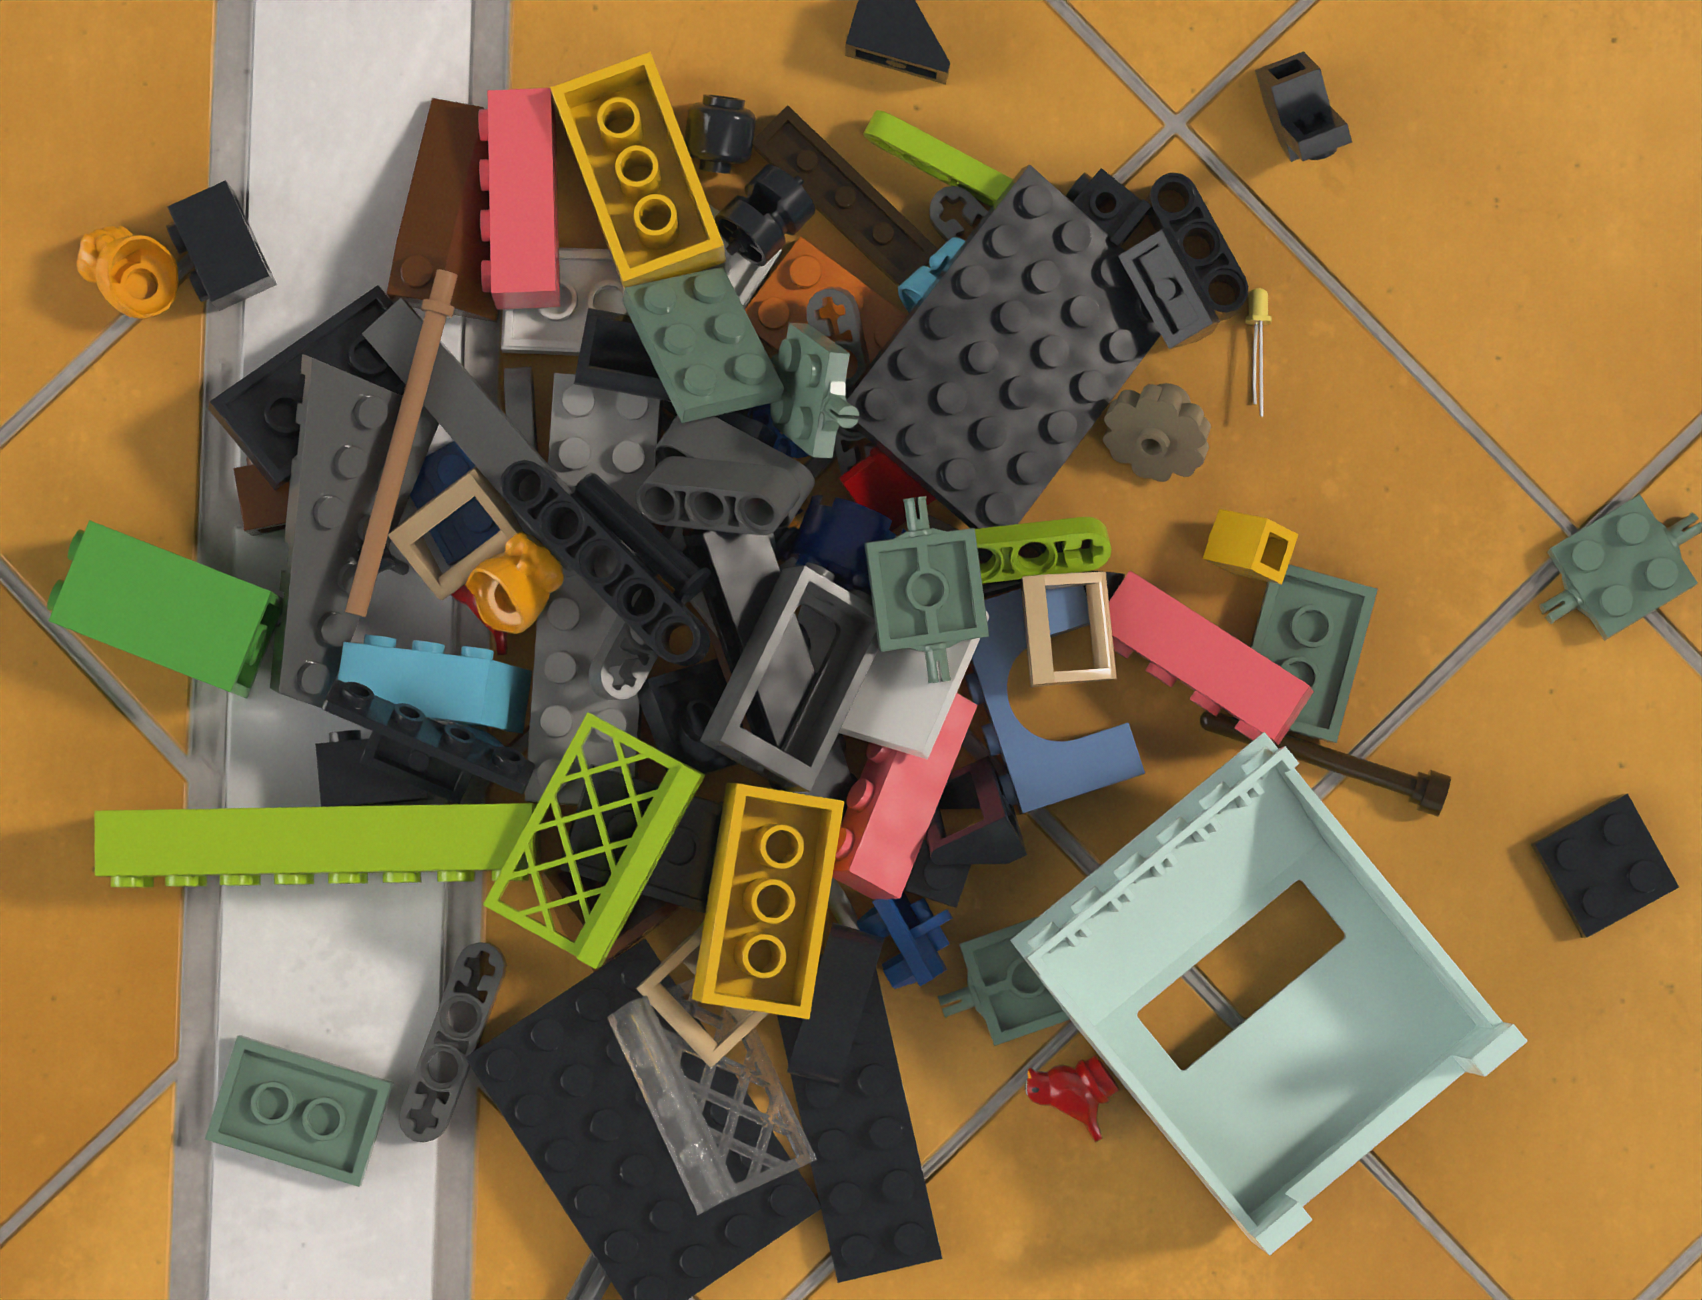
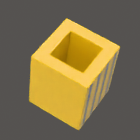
M1219 509L1202 559L1235 575L1282 585L1299 534L1268 518Z

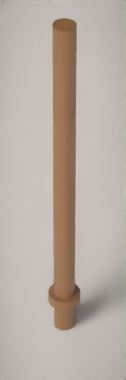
M437 269L430 298L423 299L421 310L425 312L423 324L345 609L346 613L366 618L446 318L452 319L455 307L451 306L450 303L458 275L449 271Z

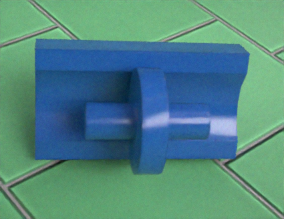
M903 891L900 899H876L872 901L874 907L857 920L860 931L883 938L891 934L900 950V954L882 963L883 972L894 989L915 982L922 986L947 970L937 951L950 944L940 925L953 918L948 908L934 915L925 898L910 904Z

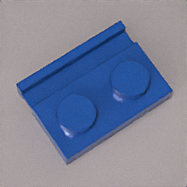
M455 441L425 457L410 494L417 510L475 467V464ZM474 496L429 530L447 565L450 567L466 557L501 529Z

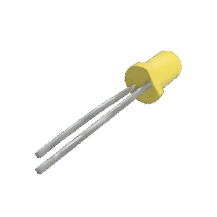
M1254 288L1248 295L1249 316L1245 317V323L1254 325L1252 380L1254 405L1257 404L1256 353L1259 326L1260 417H1263V325L1271 324L1272 317L1268 316L1267 291L1263 288Z

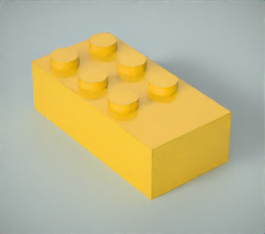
M651 51L550 87L555 107L623 289L625 290V287L700 272L725 263L726 256L723 241Z
M738 783L726 784L692 993L693 1000L713 1005L810 1019L844 801Z

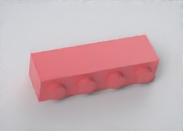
M551 89L487 90L488 109H479L478 113L480 140L488 141L489 159H480L479 162L481 191H489L490 209L481 210L480 212L482 241H490V260H482L481 262L483 292H491L497 310L560 307L556 107Z
M1132 571L1128 572L1109 601L1115 652L1128 659L1134 651L1150 662L1145 671L1172 688L1175 682L1179 680L1193 689L1194 693L1190 700L1217 717L1221 709L1227 711L1239 719L1235 729L1252 741L1265 732L1274 743L1279 745L1314 692L1310 685Z
M956 693L928 760L869 742L866 750L868 759L860 779L851 787L847 796L846 803L848 808L840 826L832 878L872 900L901 898L977 704Z

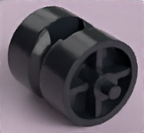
M770 164L765 165L745 186L746 197L736 195L715 216L714 220L718 231L729 244L726 250L730 255L733 256L737 252L749 262L757 266H765L785 245L784 234L795 235L815 214L814 203L801 186L804 183L802 178L797 175L793 178L779 167Z

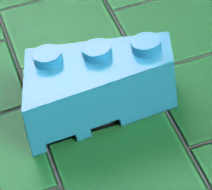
M365 634L363 644L343 642L338 680L345 683L357 682L370 688L374 695L395 704L405 703L421 710L425 717L432 720L453 722L457 725L471 727L473 725L506 730L507 732L523 734L532 671L494 661L493 650L462 646L460 656L444 654L445 645L418 640H413L412 650L395 648L397 639Z

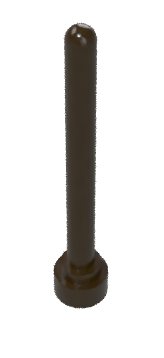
M1208 711L1202 713L1200 725L1204 730L1246 744L1252 742L1251 739L1235 729L1239 719L1223 713H1219L1217 717ZM1287 734L1279 745L1274 743L1278 749L1286 746L1296 760L1409 796L1408 802L1417 804L1418 811L1437 817L1441 813L1450 787L1451 776L1429 770L1428 774L1418 771L1416 776Z

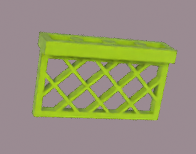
M587 712L483 906L573 954L578 960L592 968L598 969L602 967L702 783L705 774L674 759L596 715ZM593 728L612 737L618 761L591 769L588 768L583 746ZM622 743L641 754L626 758ZM578 757L581 772L568 775ZM650 758L668 768L657 790L640 795L636 794L628 764ZM621 766L630 798L600 806L591 775ZM584 778L593 809L563 817L556 796L563 783ZM653 797L646 812L642 815L639 801ZM632 804L638 824L633 836L610 843L602 812ZM550 806H552L555 820L542 823ZM595 815L603 846L573 854L565 823ZM557 826L566 857L536 865L530 844L537 831ZM627 845L618 863H616L612 849ZM605 852L612 874L605 886L585 892L575 860ZM525 854L529 868L515 872ZM568 863L577 894L548 903L538 871ZM531 874L540 903L539 906L519 911L500 901L511 879ZM600 894L590 912L587 897ZM579 900L585 924L577 939L573 941L555 930L550 908ZM542 911L546 925L528 915Z

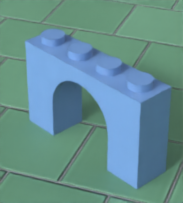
M1083 586L1046 589L1050 638L1090 625L1087 596ZM1021 588L984 600L985 609L990 616L987 622L989 637L980 638L970 661L973 673L965 675V680L972 701L977 705L984 704L990 723L981 726L990 755H1001L1006 774L998 778L1008 804L1012 806L1017 804L1021 815L1145 774L1129 723L1071 741H1050L1034 735L1018 721L1009 704L1007 681L1013 662L1027 648Z

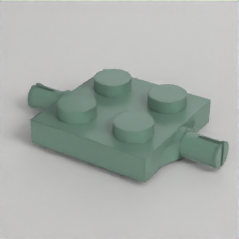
M789 323L787 338L782 341L779 353L770 359L772 364L775 365L774 368L784 386L781 401L770 403L772 425L810 456L832 458L839 425L843 428H851L858 422V418L853 416H859L858 409L850 405L845 398V380L850 353L810 324Z
M1639 494L1548 550L1547 553L1562 575L1565 590L1548 601L1539 604L1542 614L1561 604L1562 606L1545 617L1552 624L1560 617L1577 608L1591 619L1604 641L1698 584L1684 563L1679 546L1702 533V522L1683 532L1682 530L1699 519L1692 512L1687 517L1666 528L1665 525L1656 520Z
M922 496L915 497L918 519L914 498L903 499L908 532H904L890 540L865 543L879 651L904 648L924 651L928 683H938L936 662H938L940 681L951 680L946 648H950L962 640L989 637L975 528L948 532L930 528L926 504L927 498Z
M1039 916L959 944L967 967L968 987L938 996L941 1006L961 999L959 1003L942 1008L945 1018L975 1007L986 1021L994 1046L1070 1020L1010 941Z

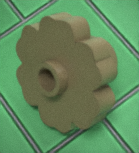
M1148 384L1143 388L1141 394L1133 390H1123L1118 398L1111 402L1104 418L1105 424L1108 427L1104 434L1103 442L1110 449L1112 458L1119 463H1131L1133 472L1142 478H1152L1156 481L1165 482L1170 479L1172 473L1189 477L1196 468L1204 463L1209 450V444L1206 440L1211 430L1210 422L1204 417L1202 408L1197 404L1191 403L1186 391L1174 384Z

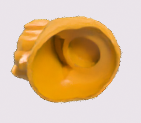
M108 226L96 229L90 234H84L78 253V272L87 282L97 283L99 291L112 306L124 315L138 319L158 316L171 307L177 294L178 267L175 258L166 247L151 237L133 235L123 226L117 228L115 226Z
M520 532L514 534L506 542L504 553L494 555L481 562L471 572L465 585L474 595L478 612L484 623L497 631L519 634L535 622L543 611L550 593L559 589L563 584V567L560 561L539 540L530 534Z

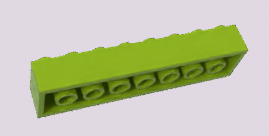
M533 803L94 811L95 876L111 877V887L121 888L154 887V877H165V886L201 887L207 886V876H220V885L258 886L261 885V875H274V885H313L314 874H328V884H368V873H383V883H422L421 872H437V882H475V871H491L492 881H496L537 805ZM541 830L536 832L530 843L536 865L541 864ZM525 854L515 872L529 868ZM529 874L511 879L510 881H529Z

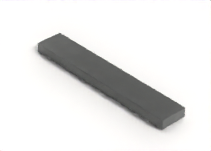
M400 298L369 326L362 335L406 384L423 320L406 300ZM440 340L423 405L503 497L500 488L501 476L506 468L516 461H533L545 467L560 479ZM538 474L528 475L520 483L519 493L523 501L532 500L540 492L541 480ZM574 511L566 512L557 522V534L561 539L572 537L578 530L579 519ZM519 515L544 546L550 550L551 554L560 561L563 568L567 571H572L573 568Z

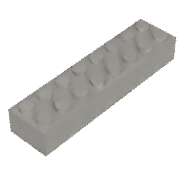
M554 373L548 465L573 493L576 488L575 486L581 479L591 472L596 473L639 512L635 503V493L658 465L654 457V449L661 439L663 400L575 385L576 374ZM619 539L645 565L646 562ZM612 549L603 550L595 558L594 569L599 578L609 576L616 568L617 558ZM563 568V584L559 589L550 593L543 611L537 618L528 761L533 762L535 768L525 790V801L530 803L539 802L587 712L596 715L638 739L641 738L642 707L637 694L629 699L606 700L599 697L592 690L589 683L591 663L618 614L574 569L567 571ZM630 627L633 639L641 645L646 644ZM630 653L626 657V659L638 658L637 655ZM622 665L609 667L608 672L614 676L612 686L623 685L625 679L619 675ZM593 728L583 746L588 768H590L591 764L601 766L618 761L612 737ZM622 743L626 758L639 754V752ZM578 757L568 775L581 772ZM639 761L628 764L631 776L638 778ZM621 766L611 769L622 773ZM584 778L562 784L556 795L560 805L578 806L585 784Z

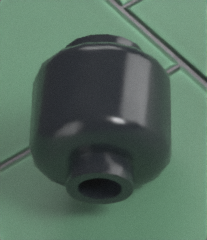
M704 94L702 102L695 103L689 107L684 141L690 156L700 159V170L730 174L732 164H742L751 158L756 117L753 112L744 108L745 100Z

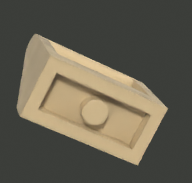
M475 466L402 521L388 536L438 599L444 600L466 584L471 572L481 562L494 555L504 553L506 542L514 534L523 532L506 500ZM475 496L501 530L442 574L423 535Z
M1106 572L1046 574L1022 577L1020 587L1031 688L1117 679ZM1086 586L1094 669L1054 672L1046 589Z
M702 925L685 938L636 989L711 1068L769 1013L724 1006L738 1020V1023L717 1044L660 983L681 962L694 975L696 974L703 931Z

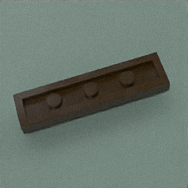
M788 105L752 141V148L770 165L779 167L793 178L796 175L802 178L804 183L801 186L812 199L815 208L897 287L919 267L928 266L930 257L939 250Z

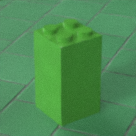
M90 520L85 531L79 529L76 532L68 550L67 557L69 560H72V564L65 581L59 579L55 583L48 599L47 609L52 611L49 622L230 693L248 698L282 614V597L272 591Z

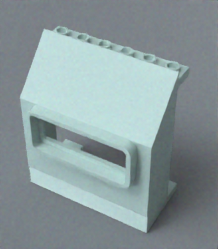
M1263 732L1010 941L1076 1028L1248 1239L1270 1256L1313 1220L1303 1208L1304 1205L1463 1073L1468 1072L1486 1077L1528 1041L1514 1024L1503 1022L1314 793L1296 771L1295 767L1300 763L1286 746L1278 749L1268 735ZM1298 880L1302 881L1344 932L1343 940L1189 1067L1181 1070L1137 1016L1138 1011Z

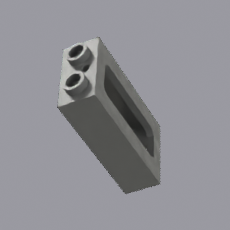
M806 563L805 566L784 568L700 739V742L788 792H811L879 649L872 596L856 589H850L848 592L833 583L835 580L833 573L813 563ZM799 605H804L832 621L836 627V635L780 750L741 728L740 724L796 608Z

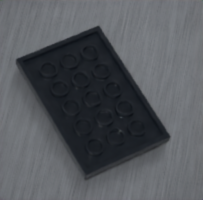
M1031 165L1025 166L1019 171L845 395L847 402L857 408L859 416L853 415L858 418V422L853 427L969 528L975 529L1019 524L1161 335L1118 257L1125 250L1120 245L1117 248L1110 242V236Z
M646 938L466 1056L465 1059L623 1300H688L819 1211L821 1206L725 1058L722 1057L710 1068L636 989L661 964ZM668 974L660 983L706 1031Z

